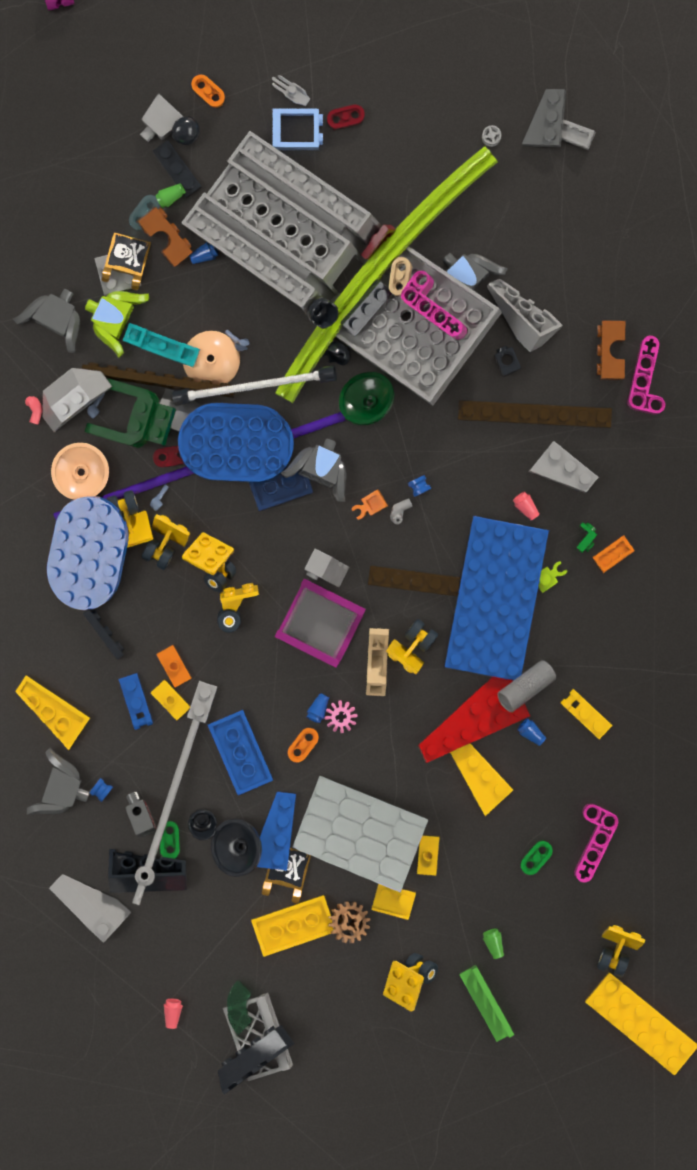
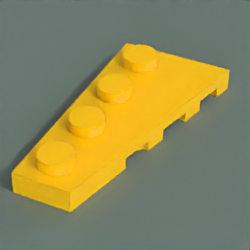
M471 744L450 752L485 816L513 791Z

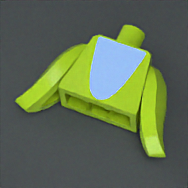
M114 291L106 297L102 296L99 303L89 299L85 306V310L93 313L91 321L94 323L93 330L95 335L110 347L118 358L124 354V351L117 339H120L134 309L133 305L147 302L149 300V293L136 294Z

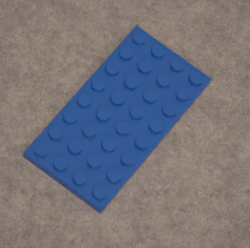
M473 516L444 667L509 680H515L522 675L549 530Z

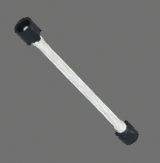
M334 365L320 367L319 371L306 373V375L287 376L196 392L194 390L190 391L189 388L174 390L172 397L174 405L178 406L189 404L191 400L196 398L292 384L294 382L299 383L306 380H320L321 383L336 381L337 372Z

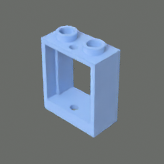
M273 109V147L277 150H319V145H323V133H319V126H323V114H319V109ZM281 116H314V142H281Z

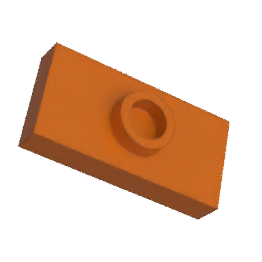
M623 535L592 558L601 571L605 573L635 550Z
M174 645L156 654L174 687L192 679Z

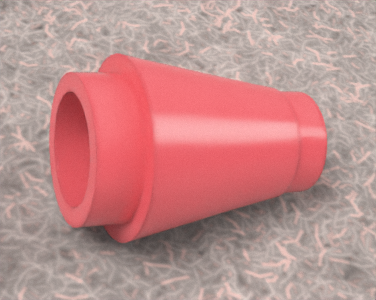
M525 491L513 499L514 506L529 518L530 521L540 514L530 494H527Z
M167 999L164 1004L166 1027L170 1029L177 1028L183 1006L178 999Z

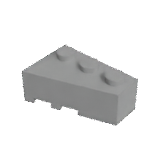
M555 441L550 444L528 471L583 493H586L598 479L597 475Z
M314 549L304 570L307 571V576L315 580L319 577L340 587L349 566Z

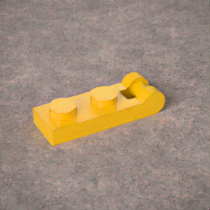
M574 689L571 690L566 700L563 699L560 702L598 739L613 726ZM575 700L580 703L576 708L572 706Z

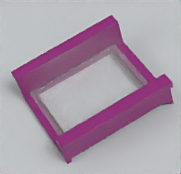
M303 579L301 587L275 637L337 668L366 609Z

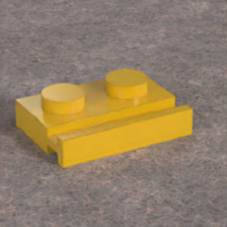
M378 884L371 910L409 920L416 892L402 889L400 893Z

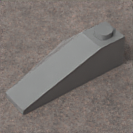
M64 874L49 888L103 943L131 913L118 899Z

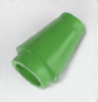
M179 183L159 190V193L156 194V199L162 208L170 207L186 192L182 184Z
M490 929L484 932L483 941L493 959L503 957L502 937L498 929Z

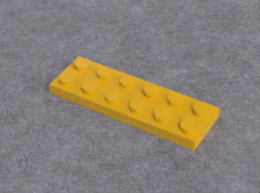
M608 972L585 1001L673 1075H676L697 1049V1043L610 972Z

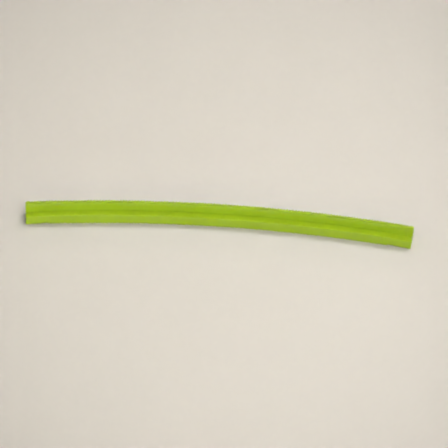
M483 147L461 165L396 228L393 235L386 239L387 241L383 242L334 302L339 311L337 320L332 326L325 329L316 327L285 377L306 375V373L308 374L313 371L330 343L342 328L340 322L376 280L381 278L393 261L401 255L413 240L449 204L498 162L489 149ZM306 381L279 385L275 394L293 403Z

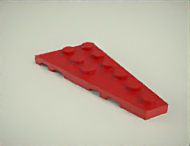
M492 676L457 708L453 714L444 720L439 727L430 733L418 745L425 763L530 717L525 703L514 712H510L502 706L498 699V692L514 680Z

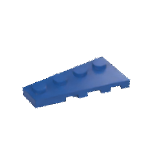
M276 793L260 835L262 854L257 867L287 871L296 794Z

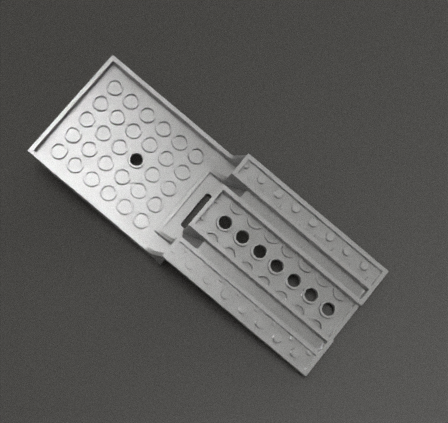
M249 131L227 162L229 164L208 193L202 194L182 221V224L298 305L307 314L309 306L316 299L326 298L333 303L337 300L340 293L333 287V283L353 256L363 264L369 260L365 259L361 254L369 245L370 238L375 233H378L382 225L370 212ZM236 186L238 188L237 192L230 195L229 189ZM247 196H251L252 202L244 205L243 200ZM260 207H267V211L265 214L258 215V209ZM275 217L282 218L281 223L278 225L272 224ZM290 227H296L294 235H287ZM305 237H310L311 243L303 246L302 240ZM408 246L399 257H405L411 262V278L417 271H425L433 278L434 285L426 297L461 321L467 328L466 336L461 340L452 338L407 305L401 296H395L392 293L355 337L342 326L335 338L433 406L502 312L497 306ZM325 247L326 253L323 256H318L317 250ZM392 265L379 279L388 289ZM402 265L400 271H404L406 266ZM421 278L419 284L424 285L427 278ZM399 284L397 289L401 290L403 285ZM411 293L408 296V301H412L415 298V293ZM430 303L424 305L423 312L430 309ZM405 312L411 313V318L408 321L402 320V315ZM445 314L438 317V323L445 320ZM452 323L449 326L456 332L460 330L459 328L455 327Z

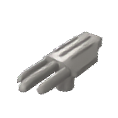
M278 75V78L289 86L272 77L274 82L286 89L285 91L275 83H272L285 97L295 104L306 107L310 101L306 90Z

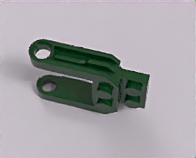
M106 378L112 386L110 390L137 398L127 426V433L87 423L84 432L136 448L142 447L147 441L165 446L176 409L159 404L156 393Z

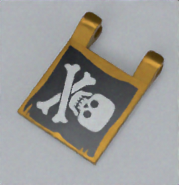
M114 233L101 281L109 282L111 271L114 270L133 275L131 289L138 290L151 242Z
M290 848L287 871L268 868L262 894L268 896L273 883L293 888L292 902L299 903L311 855Z

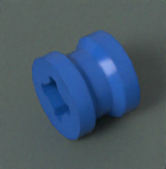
M425 475L407 483L413 489L414 497L431 489L430 485L426 483Z
M100 778L90 791V794L97 796L98 800L102 802L113 787L106 785L104 780Z

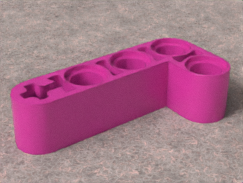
M417 271L402 290V300L456 340L463 339L467 334L466 326L426 297L434 285L433 278L425 271ZM426 277V283L424 285H420V279ZM411 293H415V298L412 301H408V296ZM430 303V309L423 312L424 305ZM445 314V320L438 323V317ZM452 323L455 327L459 328L460 330L456 332L449 326Z
M647 336L640 344L628 396V406L635 411L656 415L664 410L665 401L659 396L648 393L658 354L659 341L654 336ZM649 340L652 341L654 347L650 349L649 355H643L642 353H646L648 350V346L645 343H648ZM641 360H649L650 368H643L641 366ZM637 378H644L646 386L639 387L636 383ZM634 396L641 398L642 404L640 406H635L632 403ZM653 400H656L660 403L661 406L659 410H653L651 408V402Z
M595 804L585 805L582 811L584 818L596 824V827L574 871L576 878L581 882H588L592 879L618 826L616 815ZM593 807L597 811L596 816L589 818L587 810ZM607 816L614 818V823L611 826H605L604 819ZM599 833H603L606 837L605 841L601 844L597 843L595 839ZM590 851L597 852V858L594 861H590L587 858V854ZM586 861L588 864L593 865V867L590 868L588 866L586 869L589 873L588 876L584 875L581 878L579 871L585 870L586 865L583 862Z

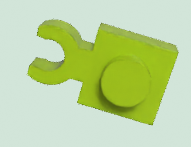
M560 561L553 565L551 571L548 567L541 570L538 588L542 593L558 583L555 578L556 576H563L567 573V570L563 572L557 571V566L561 564Z

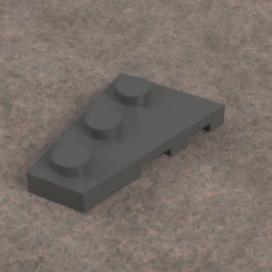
M565 89L545 90L522 142L523 146L561 147L566 100Z

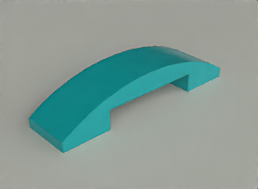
M129 323L123 341L193 368L200 349L175 341Z

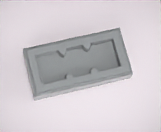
M563 119L561 140L589 150L596 132Z

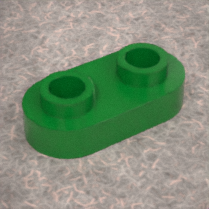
M167 821L160 842V852L163 857L175 859L180 852L179 827L175 822ZM167 827H171L173 829L172 834H168L166 832ZM168 846H172L174 848L173 853L167 852Z
M538 841L521 860L520 866L522 871L528 875L537 873L551 857L553 852L552 846L547 841ZM545 847L546 852L541 854L539 848ZM532 861L533 867L528 868L526 866L527 862Z

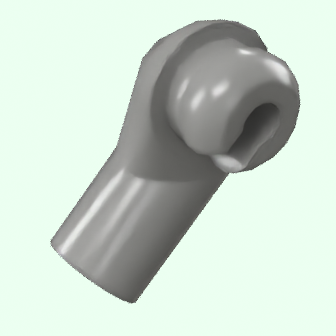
M409 498L393 505L390 519L394 524H400L403 520L404 510L413 507Z

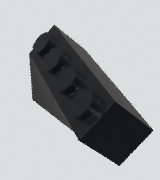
M109 849L108 881L110 893L136 892L138 883L135 879V873L140 867L145 866L147 854L138 856L133 855V852L125 851V853H119L115 849ZM167 857L155 858L152 866L155 879L151 885L145 887L144 892L187 890L186 860ZM142 873L141 878L146 880L148 873Z
M282 1025L276 1029L274 1026L270 1027L264 1032L265 1037L261 1039L258 1036L250 1042V1048L246 1049L243 1047L236 1052L237 1057L232 1060L229 1057L221 1063L223 1067L218 1070V1076L224 1095L295 1044Z

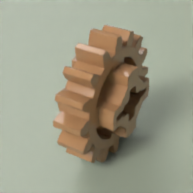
M346 901L344 902V907L342 904H337L338 910H331L334 916L328 917L332 920V923H329L328 926L333 927L330 933H336L335 939L339 940L342 938L343 943H346L348 940L349 943H354V938L360 941V935H367L364 930L370 929V926L366 925L370 918H365L368 911H361L363 906L359 905L356 907V902H352L350 905ZM348 909H351V910L355 911L356 914H353V915H352V914H350V912L347 911V910H348ZM348 919L352 920V922H350L351 926H347L346 924L348 923ZM347 930L351 935H345L342 931Z

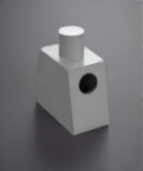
M158 94L142 118V122L147 127L140 136L147 142L155 135L164 140L172 134V127L175 121L183 116Z

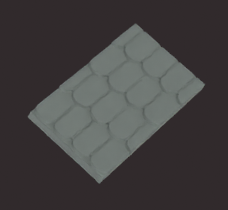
M319 776L292 848L401 893L428 819Z

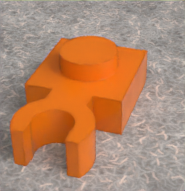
M376 490L362 498L363 505L353 506L352 511L361 510V515L356 517L359 520L363 519L367 512L372 516L388 505L380 491Z

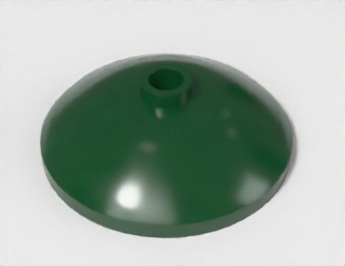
M360 373L351 378L342 388L339 396L340 411L353 424L370 425L376 423L390 411L394 402V388L388 378L380 373Z

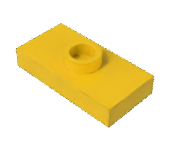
M166 680L162 681L151 692L176 720L190 709L186 701Z
M422 835L419 843L417 874L436 876L439 837Z

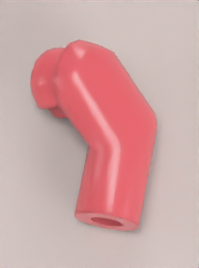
M29 396L25 400L26 406H29L32 411L29 422L39 425L43 406L38 398Z

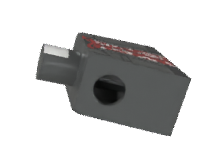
M137 792L128 794L126 797L129 806L125 808L135 834L143 838L156 832L157 826L147 803L139 799ZM141 809V814L137 816L136 812Z

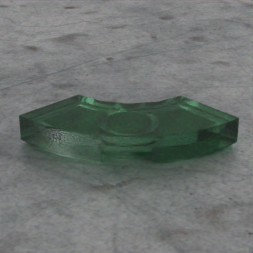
M239 980L233 985L227 998V1016L232 1028L238 1035L253 1021L247 1011V1002L252 993Z

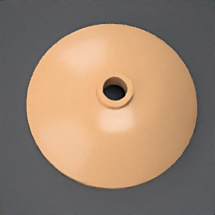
M205 331L197 334L188 342V345L200 349L194 368L183 364L188 377L193 378V381L209 380L214 385H220V383H229L235 377L240 366V354L230 337L217 331ZM213 355L214 361L209 362L207 357Z
M74 443L58 452L52 463L51 475L58 491L67 498L75 500L85 496H97L107 484L109 466L103 453L96 447L87 443ZM79 469L85 470L83 476L78 475Z

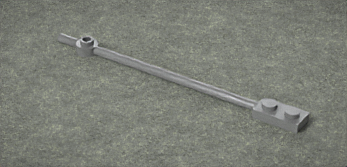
M201 681L198 683L187 718L192 719V723L145 866L140 867L135 873L138 887L132 902L133 904L140 905L145 887L154 882L155 874L152 866L200 722L204 724L207 722L217 686ZM142 873H148L146 880L141 878Z

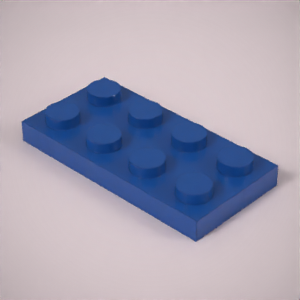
M243 710L208 725L237 795L273 781Z

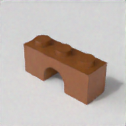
M153 207L136 222L148 237H151L158 231L166 233L168 245L161 253L175 267L192 253L190 250L192 246L186 238L182 239L178 235L180 231L174 223L169 224L166 220L168 216L163 209Z
M602 321L601 325L597 326V337H600V345L597 344V356H600V364H597V375H600V380H624L625 359L614 358L610 354V346L614 342L625 341V321Z

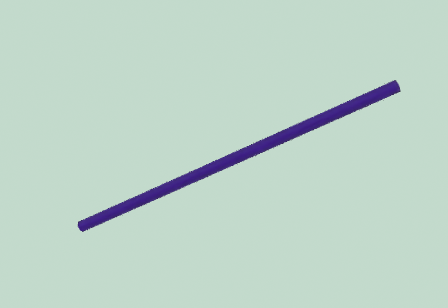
M339 412L291 429L293 439L345 421V417ZM186 466L101 496V498L107 500L108 497L115 495L118 500L124 499V492L132 490L135 495L194 473ZM61 511L53 513L55 520H57Z

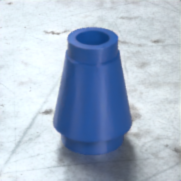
M206 242L194 250L189 257L192 263L196 264L214 260L215 257L219 256V253L214 246Z
M319 694L307 710L306 718L320 724L325 718L329 697Z
M525 719L517 729L521 736L538 746L546 739L533 720Z

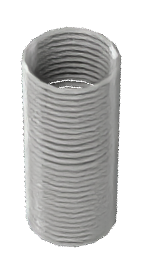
M541 660L499 691L498 699L506 710L514 712L526 701L556 680V674L547 662Z

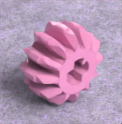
M339 700L338 708L334 703L331 704L334 711L326 709V712L332 714V716H325V720L332 719L327 726L330 727L335 724L334 732H336L339 726L340 732L344 733L343 726H346L347 730L350 731L351 727L348 723L356 725V722L350 719L357 718V714L350 715V712L354 711L355 707H351L348 710L349 702H346L345 706L342 707V701ZM340 711L344 712L343 715H347L343 722H338L339 719L336 720L335 717L339 715Z

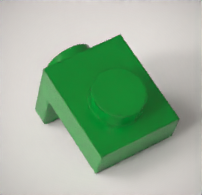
M582 522L579 527L587 532V535L576 546V549L581 553L584 550L588 552L595 544L592 541L597 536L595 533L596 529L588 522L584 524Z

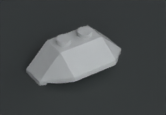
M71 368L43 390V418L53 432H56L112 386L101 371Z

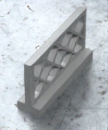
M268 993L223 1008L237 1051L242 1049L245 1044L251 1046L250 1042L247 1041L251 1032L262 1039L266 1036L264 1032L270 1027L274 1026L275 1029L279 1027ZM257 1003L259 1008L257 1015L246 1011L249 1004ZM237 1009L242 1012L239 1021L231 1017L230 1010ZM244 1014L254 1018L251 1027L241 1023ZM257 1020L264 1023L265 1029L263 1033L253 1029ZM239 1026L249 1030L245 1039L237 1035L236 1031ZM288 1049L274 1058L277 1060L279 1067L272 1069L265 1065L258 1074L251 1075L247 1080L251 1081L290 1069L293 1063Z

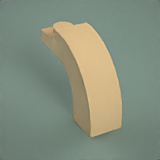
M370 628L366 695L385 696L388 654L386 650L388 648L389 629Z

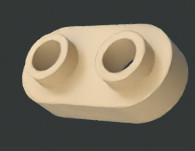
M398 257L392 263L389 290L395 296H401L402 290L411 279L412 264L405 257ZM402 265L406 266L404 271H400ZM399 284L403 285L401 290L397 289Z

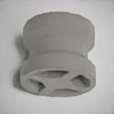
M492 125L483 130L482 141L486 146L494 147L500 142L501 131L498 127Z

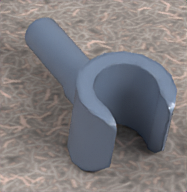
M229 330L225 331V334L235 343L237 351L247 350L246 346L249 345L247 338L239 340Z
M105 393L89 406L87 413L92 419L100 413L96 407L101 402Z
M164 485L160 493L152 499L150 506L154 511L163 506L160 499L169 488L167 485Z

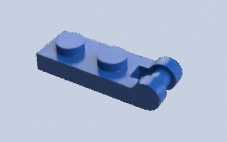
M138 674L120 678L119 682L134 729H140V726L146 724L148 726L153 725ZM143 712L145 717L138 719L137 713Z

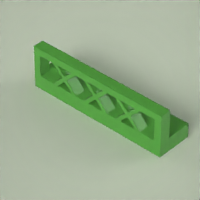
M474 965L460 973L461 979L496 1042L507 1036L509 1038L512 1037L514 1033L477 966Z

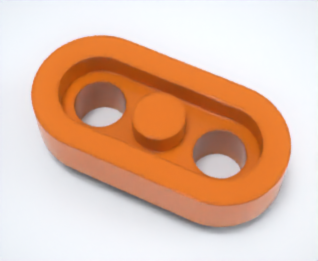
M197 75L193 78L191 83L192 89L200 98L213 108L223 105L225 101L224 92L205 75ZM201 82L205 84V87L202 89L198 88V84ZM214 95L219 96V100L213 101L212 97Z
M305 728L301 731L288 749L290 760L301 762L307 757L319 739L315 729ZM306 734H312L313 739L307 741L305 738ZM295 749L301 750L300 756L294 755Z

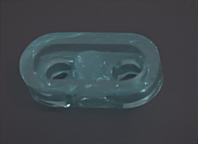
M145 196L131 213L129 223L135 230H143L136 223V219L141 218L151 210L147 207L148 203L152 202L154 207L160 208V204L155 196Z

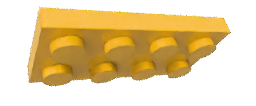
M324 895L251 920L263 957L329 935L333 930V927L328 926L329 923H332V920L328 918L331 914Z

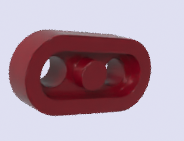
M356 104L334 109L328 113L327 123L332 129L336 130L358 125L364 120L365 112L361 106ZM357 112L359 114L358 118H353L351 116L352 113ZM339 117L340 122L334 123L333 118Z
M178 445L157 449L153 454L154 463L161 468L185 464L182 458L178 457ZM161 454L166 455L165 461L159 460Z

